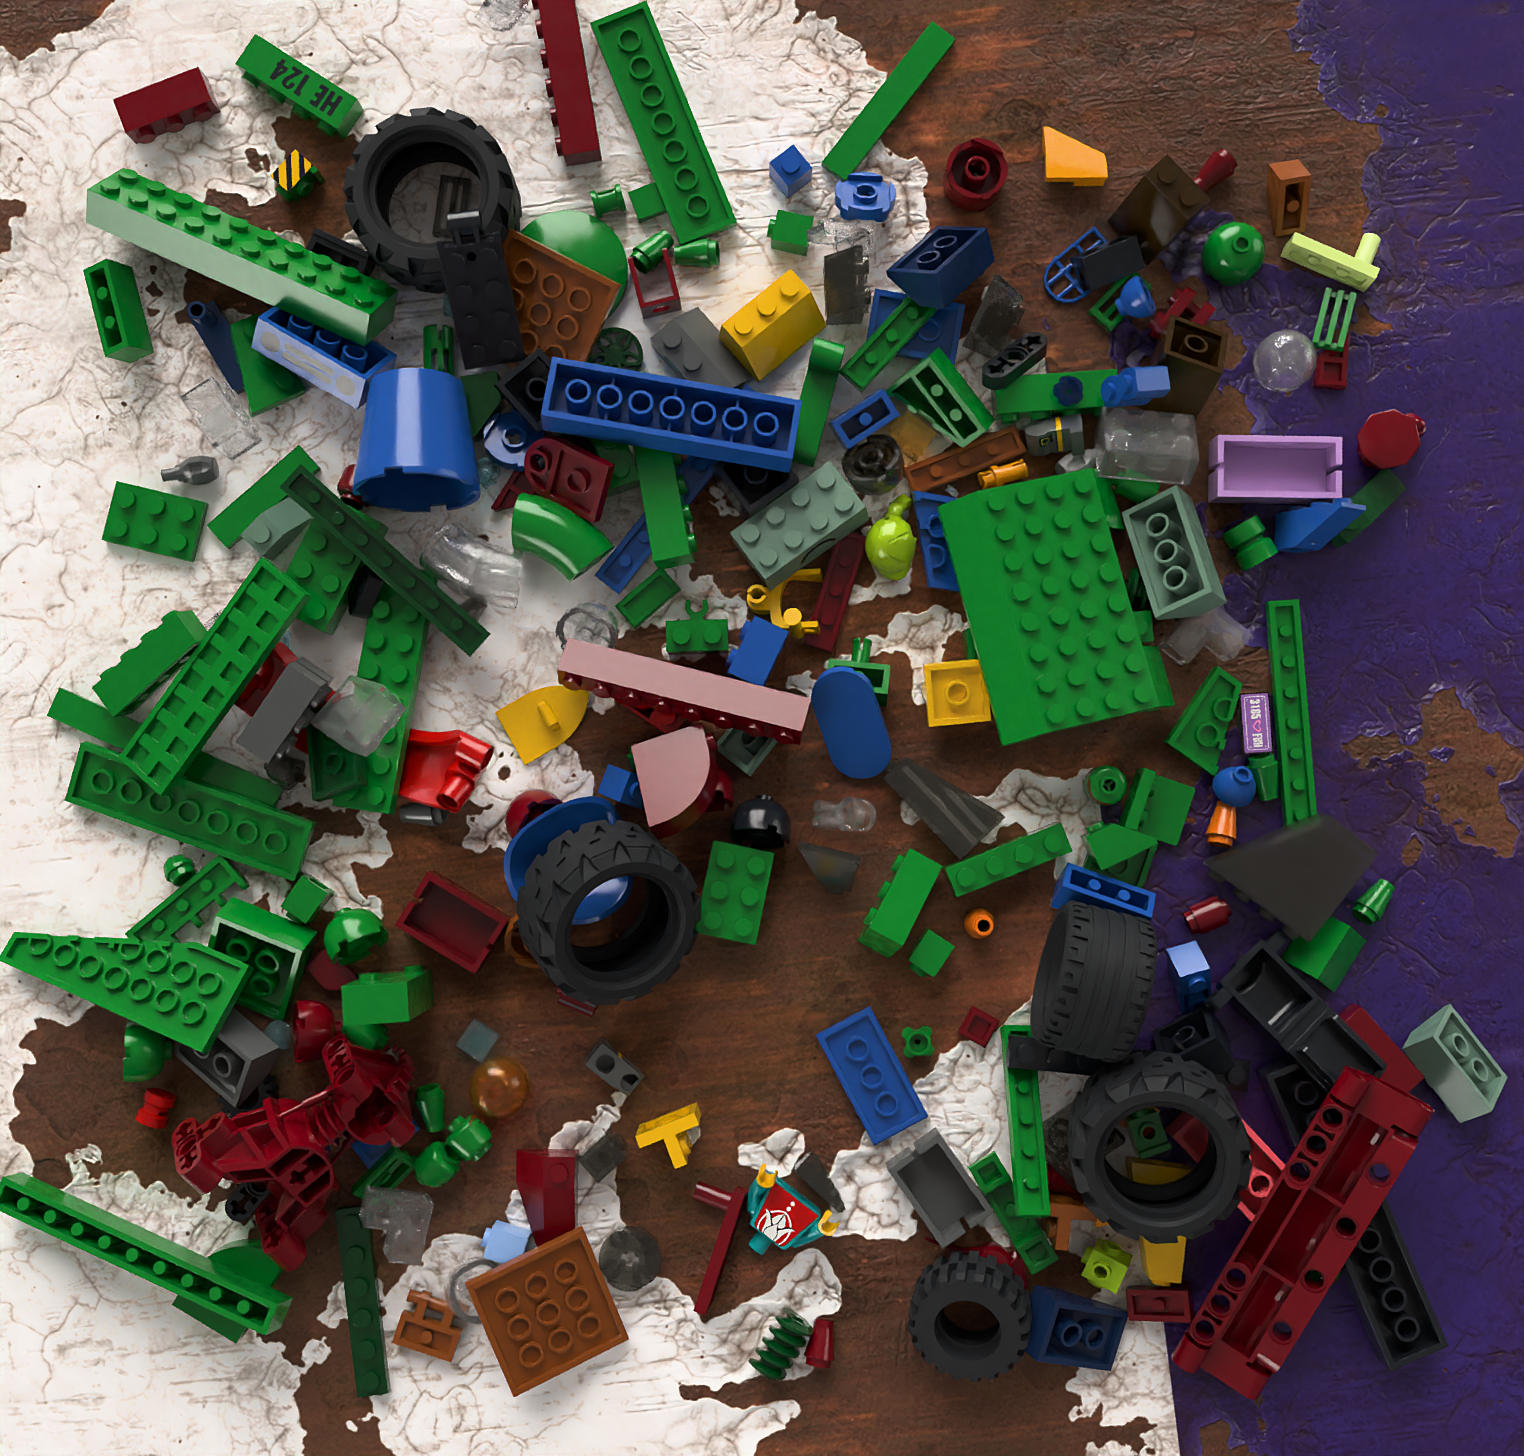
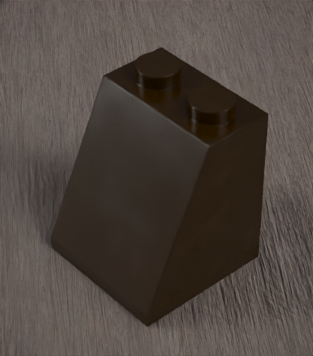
M1167 154L1144 175L1107 222L1121 236L1137 235L1142 257L1150 264L1195 221L1210 201V198Z
M1170 314L1147 366H1167L1171 389L1162 398H1153L1145 405L1134 407L1192 427L1223 374L1228 334Z

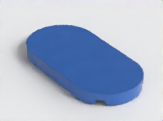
M839 666L824 671L813 686L811 703L834 766L843 774L853 778L864 779L878 775L890 762L892 743L872 683L868 677L862 673L855 672L853 668Z

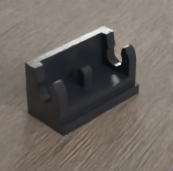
M316 227L314 228L313 235L306 247L307 250L319 255L328 256L332 261L346 267L355 268L368 277L371 276L376 263L367 251Z
M1122 235L1070 257L1079 285L1081 287L1086 285L1088 291H1093L1145 268L1137 235Z

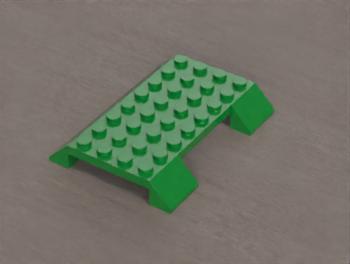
M1089 468L979 490L937 507L1002 747L1029 741L1040 735L1142 711L1147 713L1175 706L1159 647L1142 646L1111 537L1112 533L1121 532L1125 528L1107 471Z

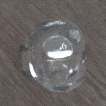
M844 797L839 804L823 800H816L813 804V810L817 815L814 816L812 823L816 828L827 830L839 828L845 832L866 833L874 827L877 820L875 806L866 799Z

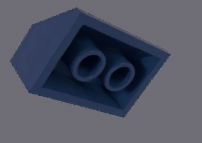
M936 226L886 271L887 277L919 306L933 307L934 309L946 308L995 262L988 230L983 227Z

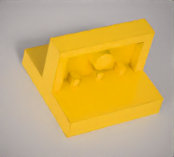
M978 659L923 664L924 685H922V697L926 700L929 727L991 721L990 701Z
M697 1102L640 1124L635 1135L639 1148L664 1139L674 1168L687 1165L688 1156L691 1153L690 1147H692L687 1130L698 1126L701 1118Z

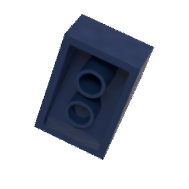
M1035 1285L1030 1305L1032 1307L1028 1347L1024 1351L1037 1362L1111 1371L1127 1322L1128 1311L1059 1288Z

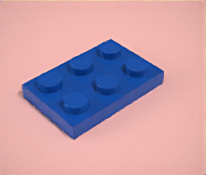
M875 288L866 341L908 296L907 294ZM951 302L948 307L938 309L895 357L921 361L940 347L951 363L955 365L965 304Z

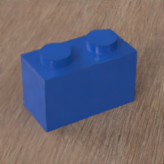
M878 389L829 421L828 425L843 449H849L900 416L885 390Z

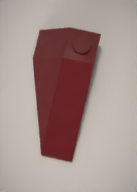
M517 1149L516 1183L536 1247L578 1227V1149Z

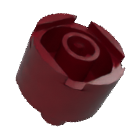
M973 138L971 141L960 143L952 150L943 175L944 195L954 205L964 210L980 212L986 210L998 199L1008 174V165L1000 147L990 140ZM973 172L979 174L978 177L972 176Z

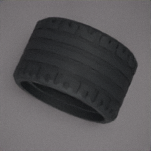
M1072 900L1060 907L1048 932L1034 985L1030 1029L1037 1044L1054 1047L1063 1051L1069 1050L1074 1054L1085 1055L1086 1057L1114 1064L1128 1056L1142 1029L1156 972L1157 936L1149 920L1121 912L1116 913L1113 910L1101 909L1097 906Z

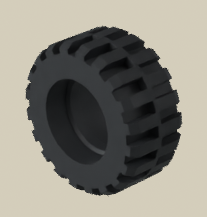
M962 1251L952 1252L950 1258L947 1259L943 1255L935 1259L934 1266L932 1264L926 1266L914 1287L908 1313V1330L913 1336L912 1343L917 1351L922 1350L921 1357L927 1364H935V1370L943 1375L945 1372L950 1373L953 1379L961 1381L963 1377L970 1378V1382H980L983 1377H986L987 1380L998 1378L1000 1371L1002 1374H1006L1013 1369L1014 1363L1020 1362L1024 1356V1350L1028 1347L1032 1307L1030 1306L1031 1297L1029 1291L1024 1289L1025 1283L1019 1275H1012L1013 1268L1006 1263L1000 1265L997 1263V1258L989 1254L987 1258L979 1256V1252L969 1251V1255H962ZM956 1301H973L988 1308L999 1322L986 1330L970 1331L952 1323L942 1309Z

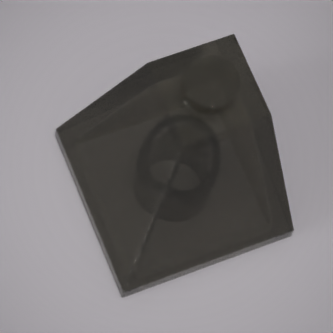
M798 840L797 847L820 885L826 886L825 892L842 896L844 890L851 892L861 859L860 855Z

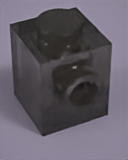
M607 1129L580 1154L578 1161L599 1183L626 1159L629 1152L626 1149L628 1144L618 1132L613 1134Z

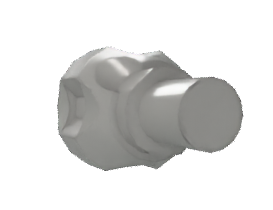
M1100 444L1093 449H1086L1085 454L1072 455V452H1070L1056 463V474L1093 468L1098 459L1108 454L1107 448Z

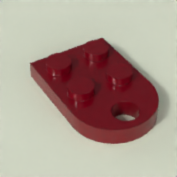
M549 436L535 441L528 448L524 460L525 474L531 487L540 496L557 502L592 523L600 521L615 464L558 436ZM538 454L545 460L544 469L537 463Z

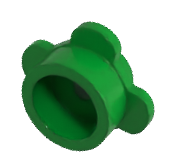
M923 1025L920 1029H912L910 1027L903 1029L902 1037L905 1039L906 1046L903 1049L905 1056L913 1058L915 1055L930 1056L933 1053L934 1047L931 1045L930 1039L932 1030L929 1026ZM920 1039V1044H915V1040Z

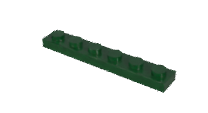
M369 1203L338 1207L335 1210L357 1398L388 1394L391 1386Z

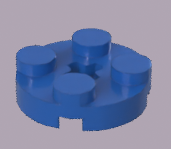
M852 173L848 175V180L841 183V180L837 182L834 198L835 205L840 210V216L845 220L859 219L884 222L888 219L889 213L895 206V186L891 182L890 186L882 182L883 176L876 173Z
M511 409L510 413L502 415L499 412L490 418L484 428V451L497 465L506 469L523 472L525 471L524 460L528 448L535 441L545 438L543 430L535 433L515 409ZM517 434L520 436L521 443L510 444L507 437H514Z

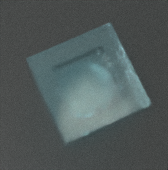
M475 1018L456 1046L482 1063L501 1035Z

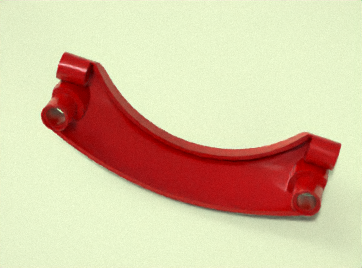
M279 641L234 705L250 717H253L287 665L298 659L297 656L284 643ZM332 690L324 703H320L316 708L344 697ZM303 728L299 734H295V737L299 740L294 747L308 755L306 729ZM410 728L398 797L452 813L460 812L476 790L477 782L485 773L493 756L494 746L459 729L445 732H430Z

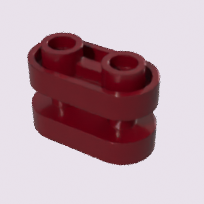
M1188 286L1184 290L1178 287L1167 301L1171 305L1167 312L1163 314L1159 311L1148 326L1152 329L1149 335L1158 341L1170 314L1179 317L1184 311L1192 318L1190 321L1204 325L1216 308L1208 301L1199 308L1192 302L1197 293Z

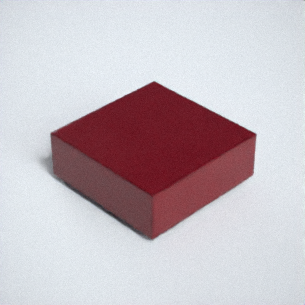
M971 1005L957 1033L986 1048L1000 1021Z

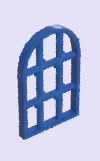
M1095 226L1062 253L1055 256L1046 267L1043 276L1044 288L1048 296L1056 302L1063 304L1075 303L1087 297L1091 292L1088 290L1084 291L1079 285L1078 280H1075L1069 273L1071 272L1070 269L1073 268V264L1070 263L1064 267L1059 259L1074 247L1079 253L1084 252L1079 243L1092 232L1099 240L1087 250L1107 242ZM1055 263L1060 269L1058 270L1059 273L1047 282L1048 271ZM1065 275L1070 281L1069 286L1056 296L1049 286ZM1074 287L1081 294L1074 299L1062 298Z

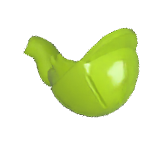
M901 494L889 503L885 517L877 520L870 527L865 537V551L868 560L885 578L890 580H901L906 577L911 568L917 538L913 537L911 526L902 519V514L912 504V499L904 494Z

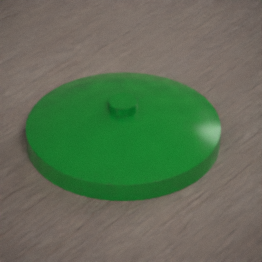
M561 210L536 218L520 232L621 284L622 286L607 319L616 311L627 289L629 270L622 243L607 224L595 216L581 211Z

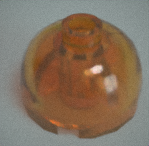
M502 1055L486 1059L478 1065L470 1077L468 1089L470 1101L475 1109L487 1118L499 1120L514 1116L523 1109L530 1097L532 1086L531 1079L524 1065L512 1057Z

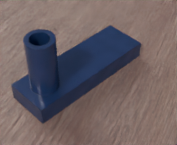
M215 300L205 305L200 301L191 302L187 308L188 317L231 389L236 395L244 392L243 379L232 343L229 321Z

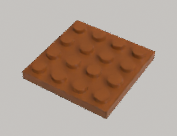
M509 229L508 236L502 245L526 358L540 348L550 360H552V357L587 363L622 285L514 229ZM522 361L506 363L504 365L514 369Z
M582 1225L465 1282L513 1397L629 1340Z

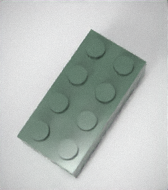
M829 461L731 531L730 535L736 547L771 591L867 522L869 517L864 503L831 461Z

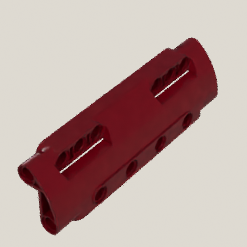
M1345 1066L1173 1351L1171 1358L1174 1363L1189 1373H1196L1199 1367H1201L1246 1398L1257 1400L1273 1373L1276 1374L1289 1355L1418 1144L1417 1139L1434 1114V1109L1417 1097L1378 1077ZM1334 1108L1342 1114L1343 1119L1339 1122L1330 1121L1326 1117L1325 1111ZM1309 1137H1322L1326 1142V1147L1322 1149L1313 1147L1309 1142ZM1293 1164H1305L1309 1168L1310 1173L1307 1175L1296 1173ZM1376 1164L1383 1165L1387 1168L1389 1174L1384 1177H1378L1372 1173L1371 1167ZM1349 1218L1354 1221L1356 1227L1345 1229L1338 1220ZM1239 1269L1245 1274L1246 1278L1243 1280L1236 1279L1232 1276L1230 1270ZM1316 1270L1322 1274L1324 1279L1314 1281L1308 1277L1307 1272ZM1215 1295L1225 1296L1230 1304H1219L1215 1299ZM1206 1320L1210 1322L1214 1330H1205L1199 1321ZM1276 1323H1287L1292 1331H1280Z

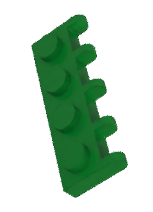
M218 855L129 929L125 935L130 939H141L142 941L159 942V940L181 943L175 935L190 921L197 928H201L205 923L198 914L214 901L222 908L228 902L222 894L235 883L243 890H246L250 885L228 858Z

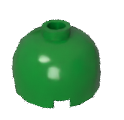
M1232 221L1219 226L1208 236L1201 251V262L1204 271L1208 276L1212 275L1214 279L1218 280L1217 283L1224 286H1237L1246 283L1259 271L1265 258V244L1262 235L1253 226L1244 222Z
M346 907L337 911L333 916L334 919L330 921L324 932V946L327 955L333 965L338 961L340 966L352 964L370 956L372 953L367 949L377 943L381 948L389 939V933L381 919L368 909L362 908L351 909Z
M128 1020L124 1041V1082L138 1083L157 1077L163 1071L165 1060H172L173 1041H166V1036Z

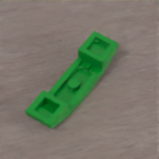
M995 1151L968 1166L1031 1274L1034 1275L1059 1259L1035 1218L1016 1217L1013 1181Z

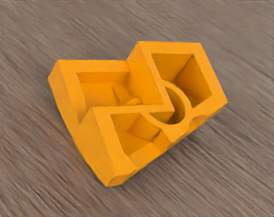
M1043 127L1042 156L1045 159V182H1073V186L1104 185L1108 178L1107 162L1104 153L1050 127Z

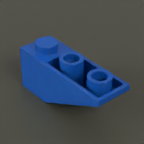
M1334 498L1331 504L1328 502H1312L1309 508L1306 506H1291L1289 511L1277 513L1275 516L1274 544L1278 551L1304 553L1318 551L1366 510V505L1353 504V499Z

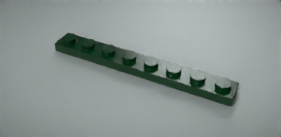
M300 464L280 486L287 495L469 657L491 635L303 465Z

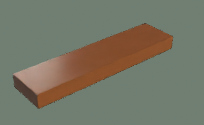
M1016 424L973 440L964 448L958 446L902 468L901 471L910 493L914 490L928 493L989 469L990 466L999 465L1022 456L1027 451Z

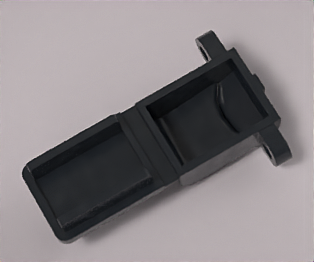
M1279 928L1272 931L1264 940H1259L1245 955L1240 956L1231 965L1230 971L1216 984L1214 992L1203 1003L1213 1014L1229 1002L1263 1039L1271 1043H1279L1286 1050L1285 1052L1327 1094L1345 1066L1361 1070L1378 1078L1386 1071L1387 1064L1275 953L1288 938Z

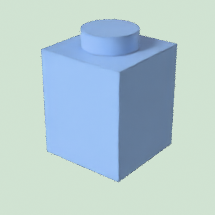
M496 1220L492 1229L487 1227L481 1242V1246L486 1247L483 1258L503 1264L524 1254L532 1231Z

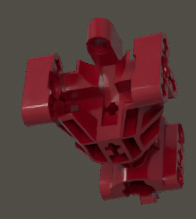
M339 1034L330 1039L322 1050L331 1085L327 1086L325 1090L302 1100L303 1103L288 1098L275 1099L268 1097L263 1100L264 1107L248 1112H240L231 1119L224 1112L216 1113L202 1125L194 1117L187 1118L176 1127L171 1138L177 1173L201 1195L211 1192L220 1183L222 1178L233 1181L235 1184L265 1181L266 1188L273 1195L265 1198L255 1212L257 1226L260 1228L262 1237V1249L285 1272L294 1271L302 1264L307 1255L304 1240L317 1231L326 1221L327 1211L323 1208L330 1192H337L339 1189L333 1166L344 1151L350 1149L356 1139L370 1145H384L386 1142H389L393 1147H400L406 1144L414 1135L415 1126L411 1123L412 1116L408 1095L410 1087L407 1083L414 1079L411 1073L415 1071V1067L412 1065L414 1061L401 1047L398 1048L396 1045H393L389 1048L386 1045L380 1052L378 1048L371 1050L353 1045L343 1034ZM340 1136L344 1139L342 1142L343 1146L331 1161L329 1144L331 1143L333 1146L338 1147L340 1145L338 1137Z

